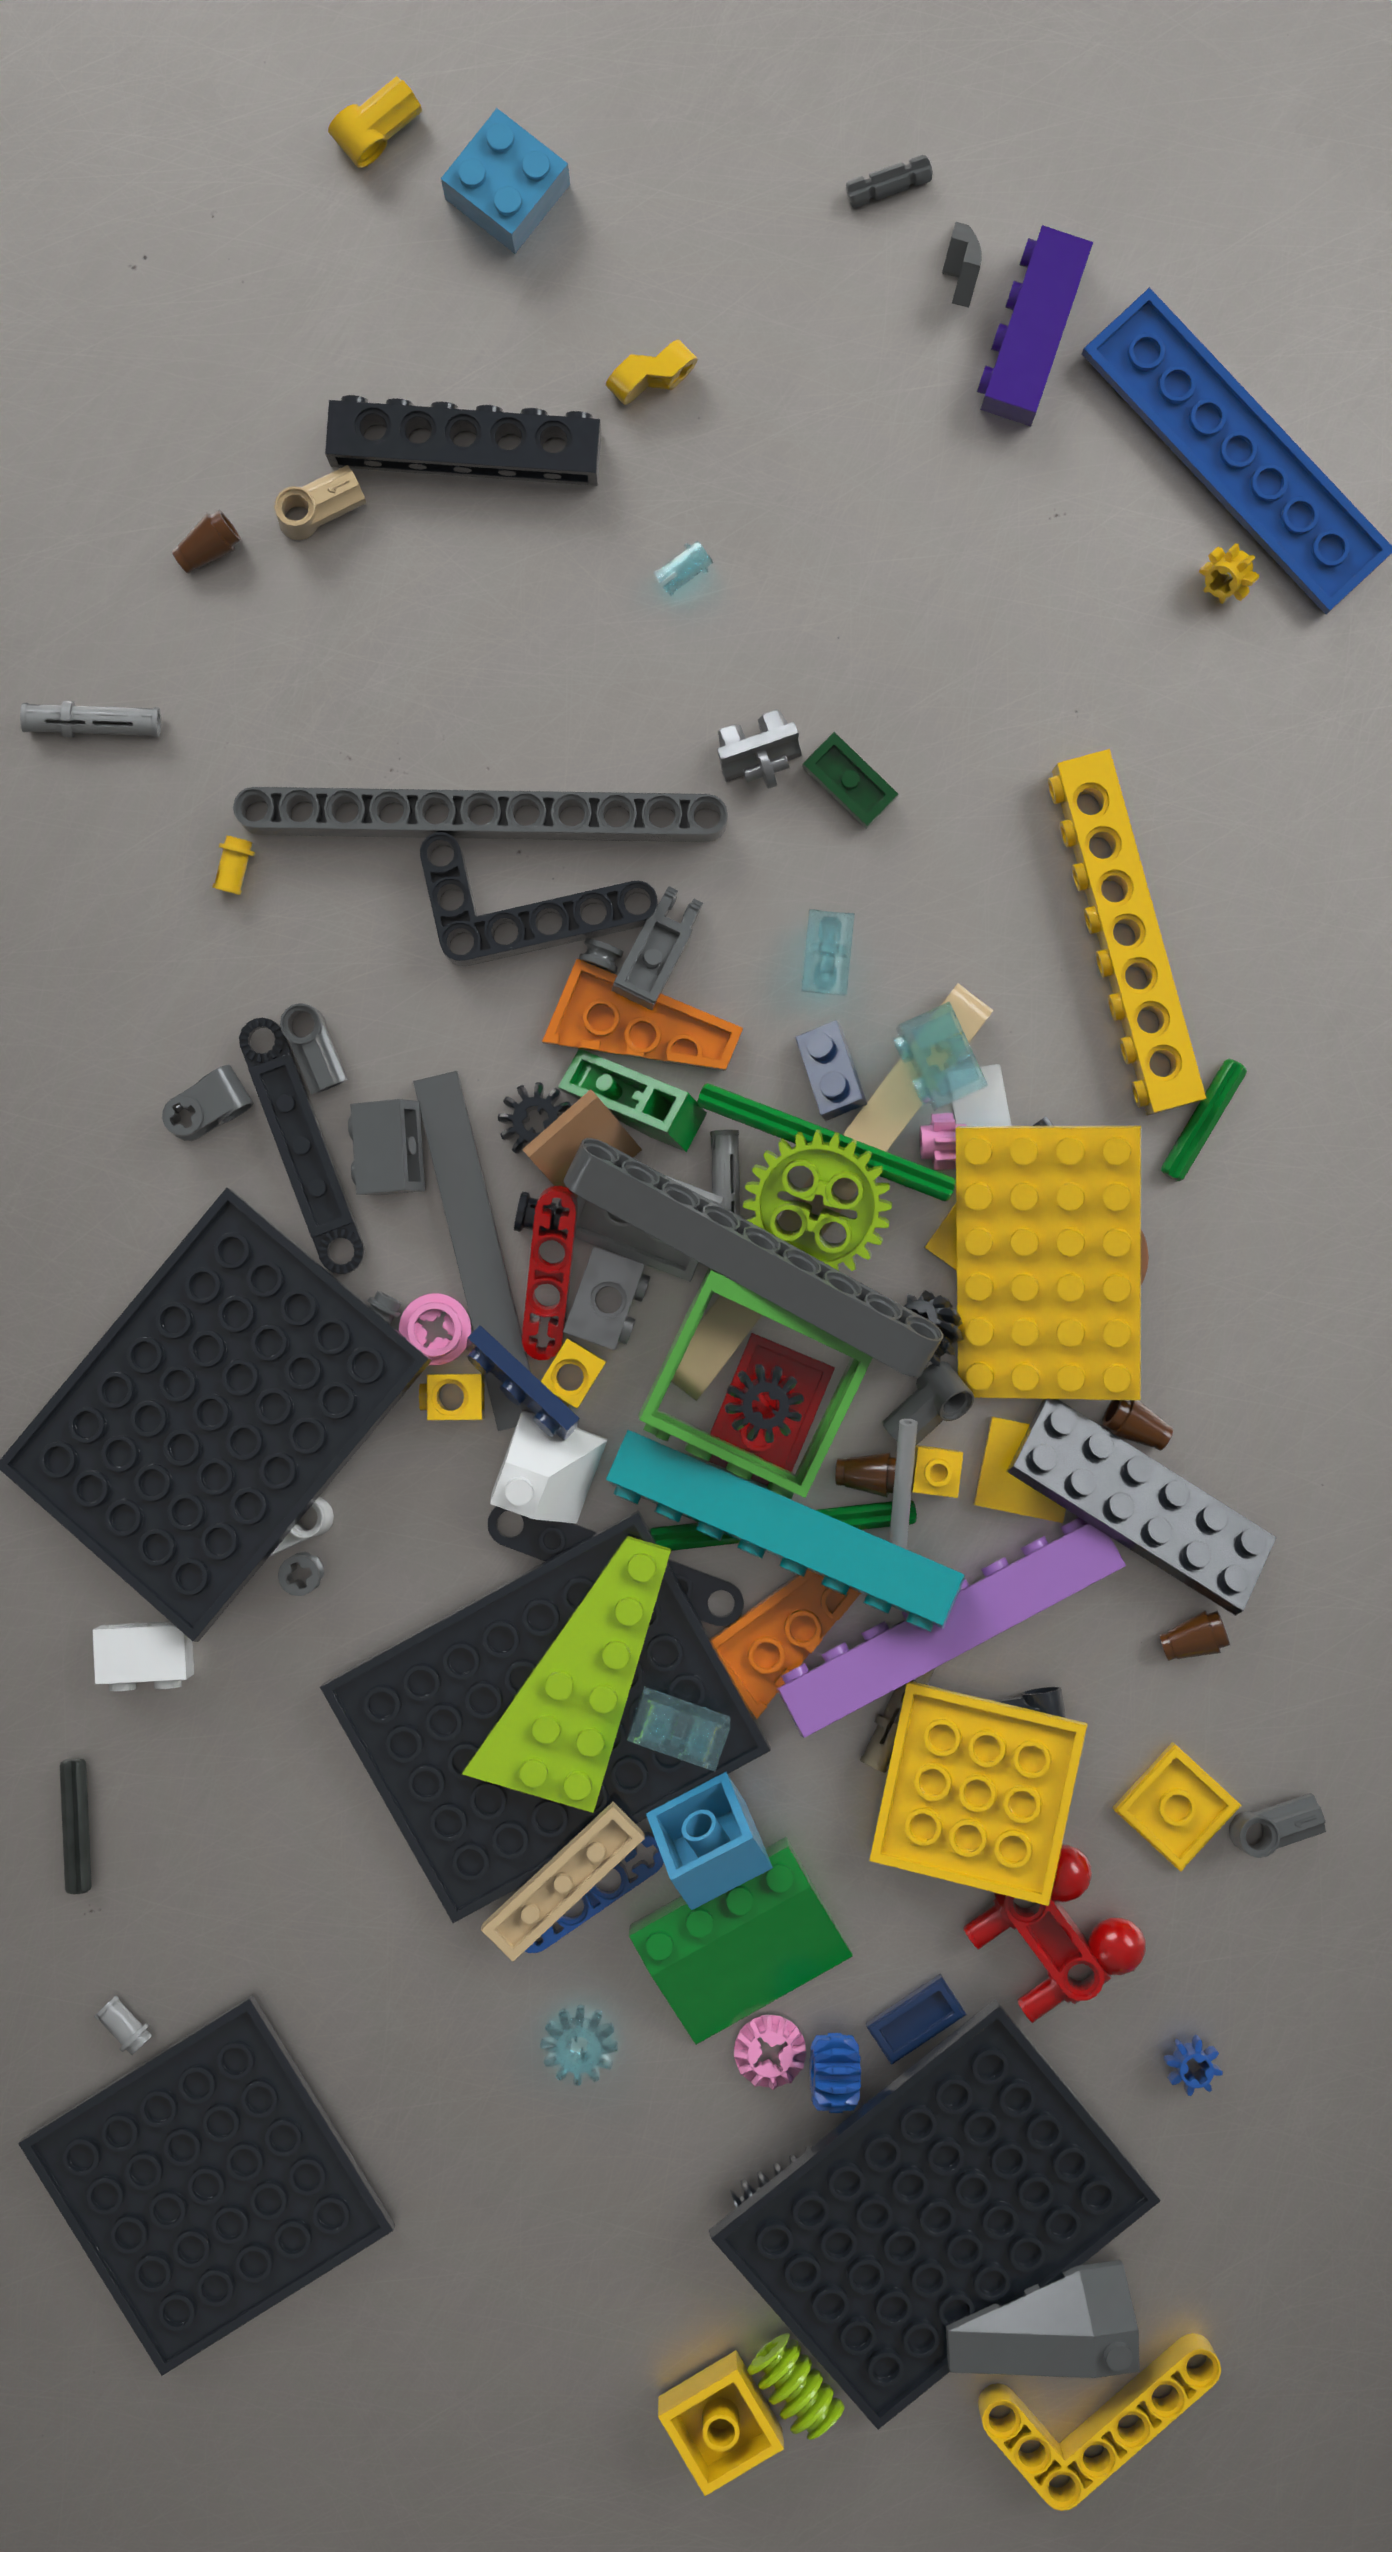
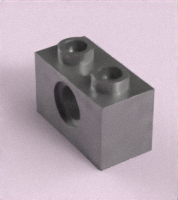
M593 1247L563 1332L612 1350H616L618 1342L627 1345L636 1320L628 1317L634 1299L642 1302L651 1276L643 1274L646 1265ZM605 1287L616 1288L622 1296V1304L614 1313H604L596 1304L598 1292Z

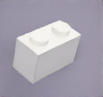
M170 1621L101 1625L93 1629L95 1684H109V1691L137 1689L136 1682L154 1681L155 1689L182 1687V1680H187L194 1675L193 1641Z

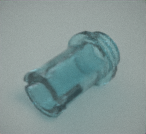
M698 540L692 545L688 542L684 544L685 550L662 568L653 572L660 583L673 573H677L675 578L663 586L670 596L700 572L704 574L709 572L707 567L713 561Z

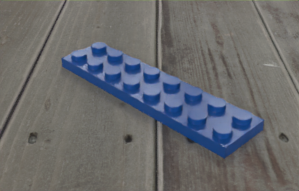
M1150 287L1084 347L1082 355L1326 615L1392 554V545Z

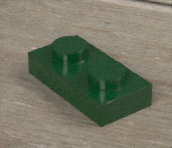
M835 732L802 764V767L865 829L899 795Z

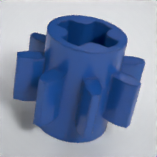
M1198 2035L1193 2037L1192 2043L1182 2044L1180 2040L1175 2039L1177 2049L1173 2056H1164L1166 2064L1176 2069L1167 2078L1172 2085L1179 2084L1183 2080L1184 2090L1188 2096H1192L1195 2088L1204 2087L1210 2093L1212 2088L1209 2083L1213 2076L1223 2075L1221 2068L1211 2062L1217 2058L1219 2052L1214 2046H1209L1203 2051L1202 2040ZM1192 2058L1195 2059L1200 2067L1195 2072H1192L1186 2064Z

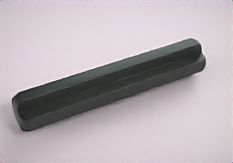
M75 1758L66 1759L60 1763L64 1880L66 1893L83 1894L87 1893L92 1887L86 1761Z

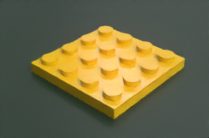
M908 1682L906 1684L869 1861L1049 1906L1088 1723L917 1682Z

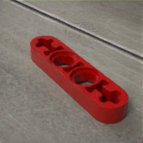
M560 1185L545 1189L540 1194L535 1207L522 1346L530 1357L537 1360H549L556 1356L564 1339L563 1331L566 1324L578 1202L571 1190ZM553 1198H560L562 1206L569 1208V1211L562 1212L558 1230L549 1229L552 1221V1210L544 1206L551 1205ZM541 1226H543V1227H545V1228H547V1229H549V1230H544V1231H542V1230H541ZM567 1229V1230H568V1234H566L565 1232L560 1231V1230ZM551 1240L560 1243L564 1248L565 1257L557 1263L545 1261L539 1251L542 1243ZM542 1284L553 1285L560 1293V1300L552 1306L542 1305L535 1297L536 1288ZM541 1317H550L547 1335L550 1338H555V1340H549L547 1347L538 1346V1339L531 1337L538 1334Z

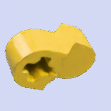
M677 339L664 348L656 357L630 354L612 372L605 386L624 405H627L648 387L673 390L692 371L698 358L680 339Z

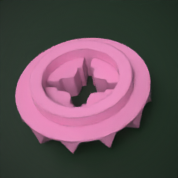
M439 1293L426 1294L413 1300L404 1310L399 1323V1332L432 1360L429 1365H443L458 1358L466 1349L467 1337L471 1334L472 1330L467 1310L453 1297ZM443 1311L446 1312L443 1318L445 1320L443 1328L448 1331L449 1335L453 1336L452 1340L447 1337L445 1339L437 1337L426 1347L429 1331L423 1327V1324L418 1322L419 1318L423 1321L434 1322L438 1317H441Z
M763 2015L752 2019L740 2030L734 2045V2058L740 2074L755 2087H769L774 2090L778 2086L787 2083L791 2084L798 2073L803 2070L806 2058V2045L802 2033L791 2021L777 2015ZM760 2037L771 2047L783 2044L778 2052L781 2067H778L776 2063L773 2064L770 2059L763 2062L760 2060L756 2063L763 2054L761 2041L759 2040Z

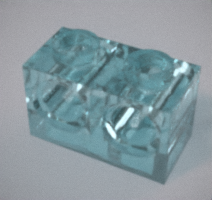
M644 1687L629 1729L627 1741L715 1771L730 1731V1716Z

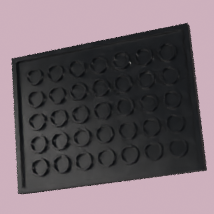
M226 1188L0 1459V1470L193 1642H199L432 1360L233 1190Z
M639 1510L320 1686L321 1691L452 1923L523 1886L612 1802L637 1824L647 1818L646 1813L724 1772L729 1774L771 1751L767 1739L667 1562L594 1813L462 1775L467 1764L502 1717L520 1688L560 1634L569 1618L583 1601L625 1538L630 1536L657 1544Z
M994 1999L709 2230L712 2241L879 2430L950 2372L947 2361V2325L993 2304L1004 2306L1026 2295L1024 2290L1036 2284L1041 2289L1064 2278L1063 2272L1084 2264L1161 2200L1007 2012Z

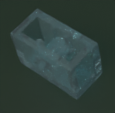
M950 1001L903 1022L896 1028L899 1036L893 1039L895 1047L904 1064L912 1062L918 1078L912 1080L913 1086L923 1105L930 1103L933 1110L936 1111L988 1086ZM932 1047H935L938 1053L946 1052L949 1058L943 1063L945 1070L941 1071L937 1064L928 1065L926 1060L932 1054Z

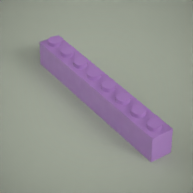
M1078 1517L1061 1526L1060 1528L1064 1535L1048 1543L1046 1537L1043 1536L1021 1548L1024 1557L1010 1564L1005 1557L981 1569L985 1577L971 1585L968 1584L965 1578L944 1629L936 1625L933 1626L931 1632L918 1628L906 1622L908 1613L902 1611L905 1618L904 1621L890 1628L886 1621L871 1627L861 1633L865 1639L864 1642L851 1649L844 1642L821 1654L825 1663L809 1671L804 1663L783 1674L781 1677L785 1684L776 1689L801 1737L805 1738L1125 1567L1126 1564L1110 1536Z

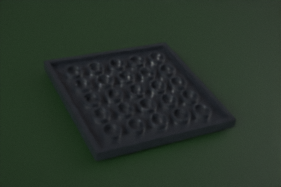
M253 1995L25 2136L18 2143L161 2376L393 2232L395 2224Z

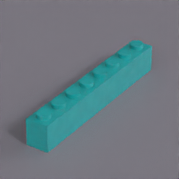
M627 1430L606 1477V1480L611 1485L616 1486L613 1494L624 1500L638 1505L641 1498L657 1504L655 1513L678 1523L683 1515L699 1522L696 1530L709 1537L721 1541L723 1534L740 1540L737 1548L748 1554L762 1559L765 1552L782 1558L779 1567L802 1577L805 1576L807 1570L824 1577L821 1585L843 1595H847L849 1588L866 1595L864 1604L889 1614L891 1607L908 1613L906 1622L928 1632L932 1631L934 1625L944 1629L965 1580V1574L630 1430Z

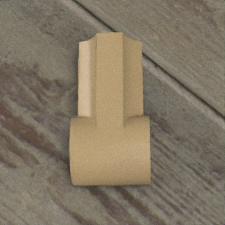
M346 465L303 487L292 486L285 488L276 497L274 508L280 529L285 536L292 540H304L311 537L319 526L366 504V499L353 471ZM298 506L308 510L307 515L301 520L293 521L285 517L287 512L293 507Z

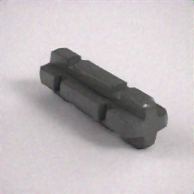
M921 155L909 159L908 165L901 162L869 173L868 179H864L863 176L852 179L846 183L848 201L852 207L857 208L870 203L869 199L872 197L877 201L910 189L909 185L912 183L915 186L928 183L932 180V166L928 157Z

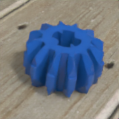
M827 2033V2035H816L812 2041L809 2076L811 2101L817 2111L843 2113V2111H854L858 2105L861 2088V2056L859 2055V2045L853 2035Z

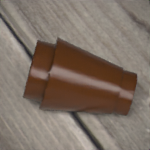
M218 510L212 515L206 513L178 544V547L172 551V554L182 569L189 574L194 569H198L235 551L234 545L241 540V537L225 514Z
M1112 1400L1103 1416V1425L1109 1428L1110 1432L1117 1437L1151 1448L1154 1447L1159 1451L1167 1446L1173 1434V1427L1166 1424L1164 1420L1139 1400Z
M882 1453L846 1459L838 1458L835 1473L836 1485L888 1498L889 1493H893L896 1457H891L890 1453Z
M1205 1610L1167 1631V1633L1159 1635L1168 1661L1176 1658L1182 1659L1221 1653L1220 1648L1230 1645L1218 1611L1207 1614Z

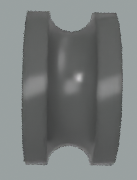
M586 938L584 944L587 946V951L584 954H580L579 959L616 974L618 967H616L615 961L617 958H622L624 951L607 943Z

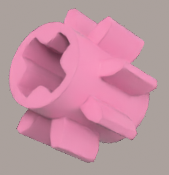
M953 1113L931 1114L932 1122H930V1125L920 1126L919 1129L921 1159H932L934 1170L956 1169V1127L966 1126V1124H955Z

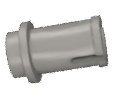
M117 1996L111 1999L94 2016L122 2044L120 2048L122 2052L127 2050L133 2055L152 2037L147 2031L149 2025L147 2023L142 2025L119 2001Z

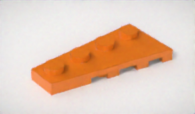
M576 959L542 1043L726 1071L743 1031L742 1027L663 994H660L653 1010H649L611 991L617 977L616 974Z
M807 1570L804 1577L796 1575L739 1617L734 1623L728 1625L711 1638L746 1704L757 1719L778 1693L776 1688L785 1684L781 1676L802 1664L807 1656L823 1640L822 1638L835 1622L844 1615L861 1594L860 1592L849 1588L847 1595L840 1594L821 1585L823 1576Z

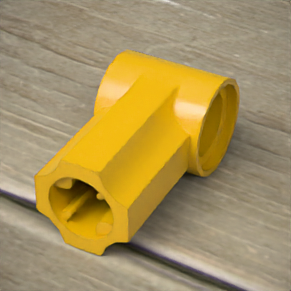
M396 76L361 106L352 104L341 110L331 121L328 133L358 168H364L373 163L383 153L388 139L422 112V107L405 81Z

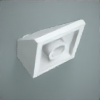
M522 1409L493 1487L490 1504L531 1519L577 1524L605 1449L607 1438L578 1428L565 1441L557 1434L551 1437L534 1422L533 1417L536 1415L534 1412Z

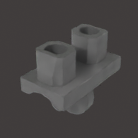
M774 710L763 714L758 719L761 733L749 738H745L741 725L734 724L718 731L720 748H717L725 781L745 776L746 781L750 782L763 777L768 789L776 787L777 783L774 773L790 768L788 760L802 756L798 741L799 733L795 723L788 724L779 710Z

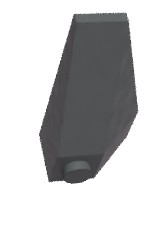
M1115 2260L1073 2267L1063 2272L1064 2278L1041 2289L1036 2284L1024 2290L1026 2295L1004 2306L993 2304L947 2325V2361L950 2373L1100 2378L1140 2372L1139 2330L1122 2261Z

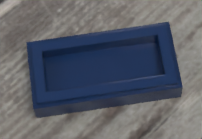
M939 1974L868 2021L866 2027L892 2065L967 2014L942 1975Z

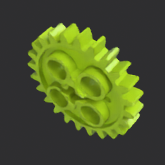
M816 1130L813 1141L807 1143L802 1132H797L796 1146L791 1147L784 1139L779 1140L778 1145L781 1153L779 1156L769 1150H766L763 1154L769 1167L754 1165L752 1172L761 1179L760 1182L751 1181L745 1185L746 1190L756 1195L755 1198L743 1202V1208L755 1211V1215L748 1218L747 1221L838 1271L839 1264L842 1262L851 1271H854L856 1269L854 1255L858 1254L862 1258L869 1260L871 1252L866 1245L867 1242L881 1245L883 1238L875 1231V1228H888L890 1224L888 1219L879 1215V1212L892 1209L891 1201L880 1199L879 1195L890 1190V1184L884 1182L876 1183L875 1181L883 1172L882 1165L869 1169L866 1164L869 1162L872 1152L869 1150L859 1157L855 1155L854 1151L857 1144L855 1139L849 1142L845 1148L839 1146L840 1135L838 1132H835L829 1143L823 1142L820 1130ZM796 1166H805L813 1173L814 1182L808 1187L799 1188L790 1181L789 1171ZM841 1178L853 1180L859 1189L857 1196L850 1200H843L837 1197L833 1190L834 1182ZM780 1191L788 1192L806 1201H813L816 1194L824 1197V1205L856 1211L857 1217L849 1218L827 1208L822 1209L820 1215H815L811 1213L812 1205L809 1203L784 1200L778 1197V1193ZM784 1210H793L801 1217L802 1226L795 1231H786L778 1224L777 1215ZM829 1222H837L845 1228L846 1238L839 1243H830L822 1236V1226Z

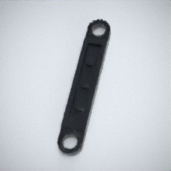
M263 1017L255 1018L247 1022L241 1029L239 1035L240 1048L310 1236L313 1239L319 1259L325 1268L338 1274L351 1273L362 1264L365 1257V1246L289 1043L281 1031V1026L276 1022ZM267 1028L274 1034L275 1045L267 1053H256L251 1047V1036L256 1030ZM339 1238L349 1240L353 1244L355 1251L351 1261L342 1265L335 1263L329 1254L331 1244Z
M496 1506L488 1518V1531L494 1541L502 1546L542 1561H547L598 1533L575 1523L536 1520L521 1515L524 1522L523 1530L517 1536L507 1537L499 1531L497 1523L500 1515L509 1510ZM668 1559V1564L701 1621L715 1626H728L738 1620L743 1612L744 1600L737 1586L729 1581ZM719 1590L729 1592L735 1602L733 1610L725 1616L715 1615L708 1607L709 1597Z

